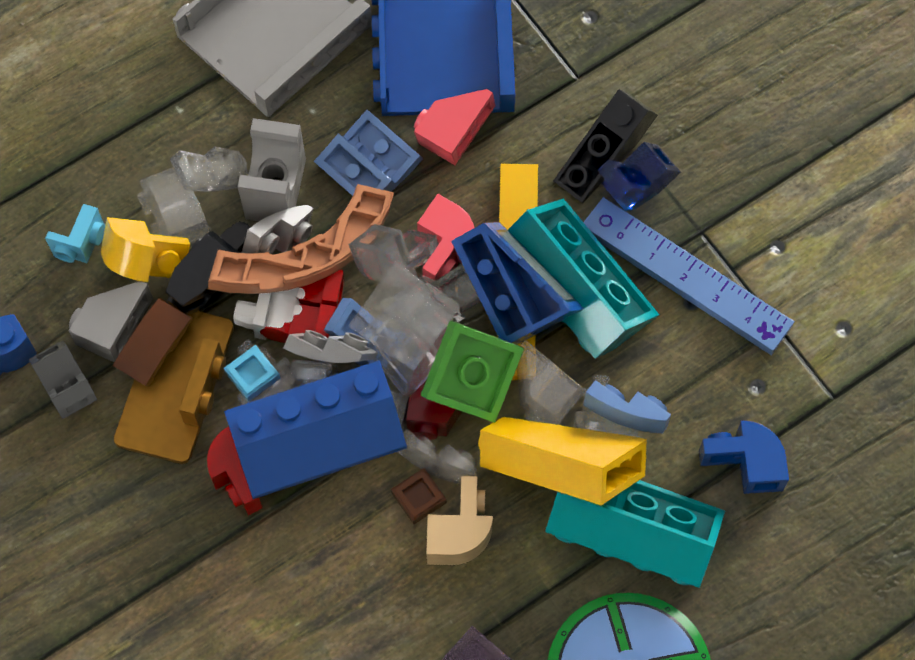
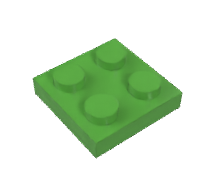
M450 320L421 396L495 423L524 348Z

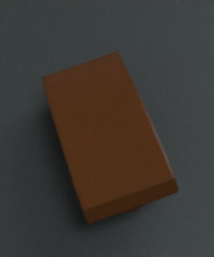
M158 298L123 347L113 366L143 385L149 386L169 352H174L193 318L165 300Z

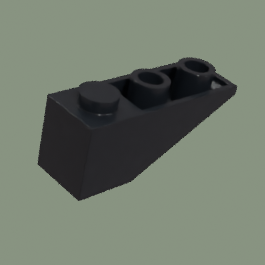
M618 89L553 181L581 203H584L638 144L658 114L629 93Z

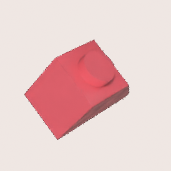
M484 89L434 101L429 110L424 109L418 115L414 123V133L418 144L455 166L495 108L493 92Z

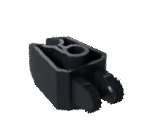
M245 221L235 222V224H232V227H228L220 236L212 231L197 240L172 273L166 289V293L169 295L167 301L189 315L206 309L225 293L208 289V281L217 251L242 253L247 230L251 226L248 223L246 224Z

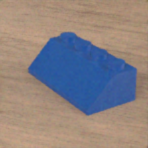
M380 360L224 411L253 499L407 448L393 396Z

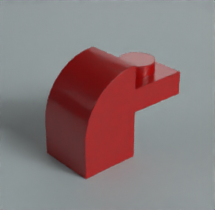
M228 426L212 441L207 455V467L215 489L217 490L225 486L235 508L243 505L249 516L262 509L259 498H252Z

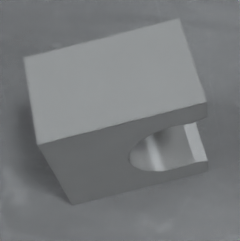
M253 118L250 130L252 138L250 170L248 176L240 175L238 182V191L246 220L260 221L276 212L296 207L306 162L300 125ZM272 178H280V179H283V180H282V181L273 180Z

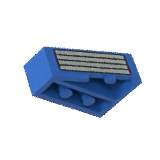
M499 222L482 223L451 241L500 339L519 344L584 310L581 304Z

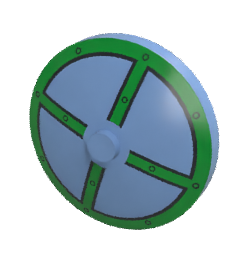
M616 593L602 596L577 609L558 630L548 656V660H711L701 634L682 612L661 599L639 593Z

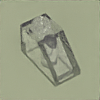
M524 340L519 345L524 348V351L517 366L520 406L527 411L524 416L529 421L559 425L586 390L528 341Z

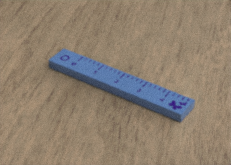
M604 197L584 221V224L602 245L771 356L792 328L793 320Z

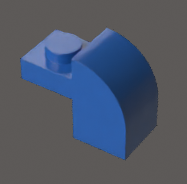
M741 421L736 437H732L731 433L719 432L711 434L708 438L702 440L699 448L700 466L740 464L743 494L783 491L786 487L789 475L785 450L779 438L767 427L752 421Z

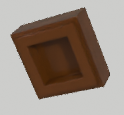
M422 468L391 489L392 495L413 525L447 503V499L425 468Z

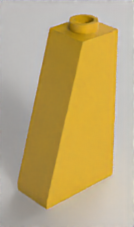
M502 417L495 423L493 422L480 430L478 440L480 467L598 505H603L645 477L647 439L509 417Z

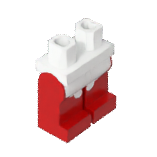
M338 270L326 278L302 287L273 293H260L257 303L238 300L233 316L234 323L247 329H253L255 338L264 340L268 338L282 343H286L289 334L305 333L306 330L318 332L328 338L330 335L324 331V328L341 302L344 289V270Z

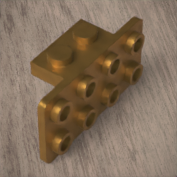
M200 311L189 314L193 318L174 352H169L151 384L145 386L134 379L114 435V442L117 447L179 464H186L190 461L204 417L210 414L214 403L213 390L216 381L222 378L224 367H226L225 354L234 330L230 319Z

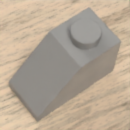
M138 281L87 298L83 307L77 308L74 311L69 322V333L75 345L115 362L153 300L148 284Z

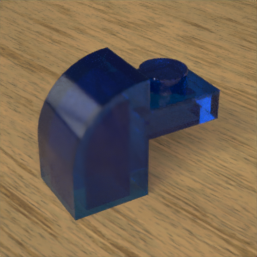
M643 142L623 163L608 160L598 169V172L605 179L602 183L603 186L624 211L640 207L659 194L681 173L657 144Z

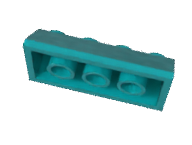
M564 198L526 210L508 229L584 308V310L568 317L562 322L570 327L578 337L580 346L595 359L616 349L660 315Z
M639 480L603 505L557 492L545 532L555 535L562 542L577 543L593 549L601 556L615 557L629 562L639 570L654 571L670 577L678 584L693 585L700 588L716 544L725 510Z

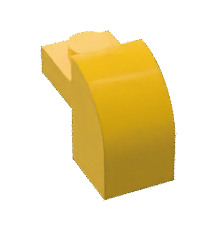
M107 217L100 252L105 265L113 272L129 279L148 282L149 276L171 278L175 267L189 253L190 242L188 238L150 234L145 221Z

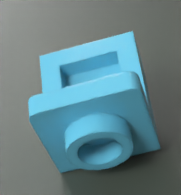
M83 204L69 237L48 231L45 239L56 258L69 263H73L74 260L88 263L94 246L100 245L103 240L105 224L98 208Z

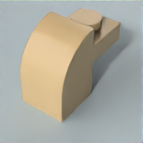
M461 476L460 515L428 514L427 565H459L467 563L479 556L487 547L492 534L493 516H477V514H485V490H477V476Z

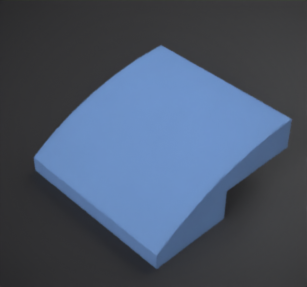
M366 110L343 137L338 133L314 162L353 196L357 184L391 192L419 165L423 158L370 111Z

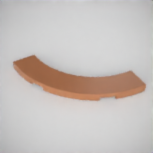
M357 184L348 206L327 232L293 246L292 250L272 255L269 252L235 253L218 250L208 281V289L241 294L273 293L309 285L328 277L358 257L373 241L388 216L394 192Z

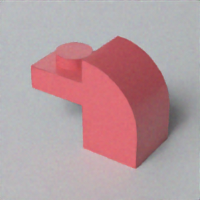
M440 194L436 195L417 222L418 239L435 248L422 267L423 283L434 290H437L443 280L448 282L452 278L458 267V262L462 264L451 241L474 228L468 213L459 205Z

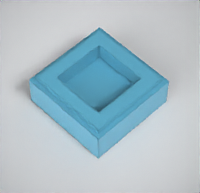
M256 345L224 367L226 375L248 402L281 379L278 371Z

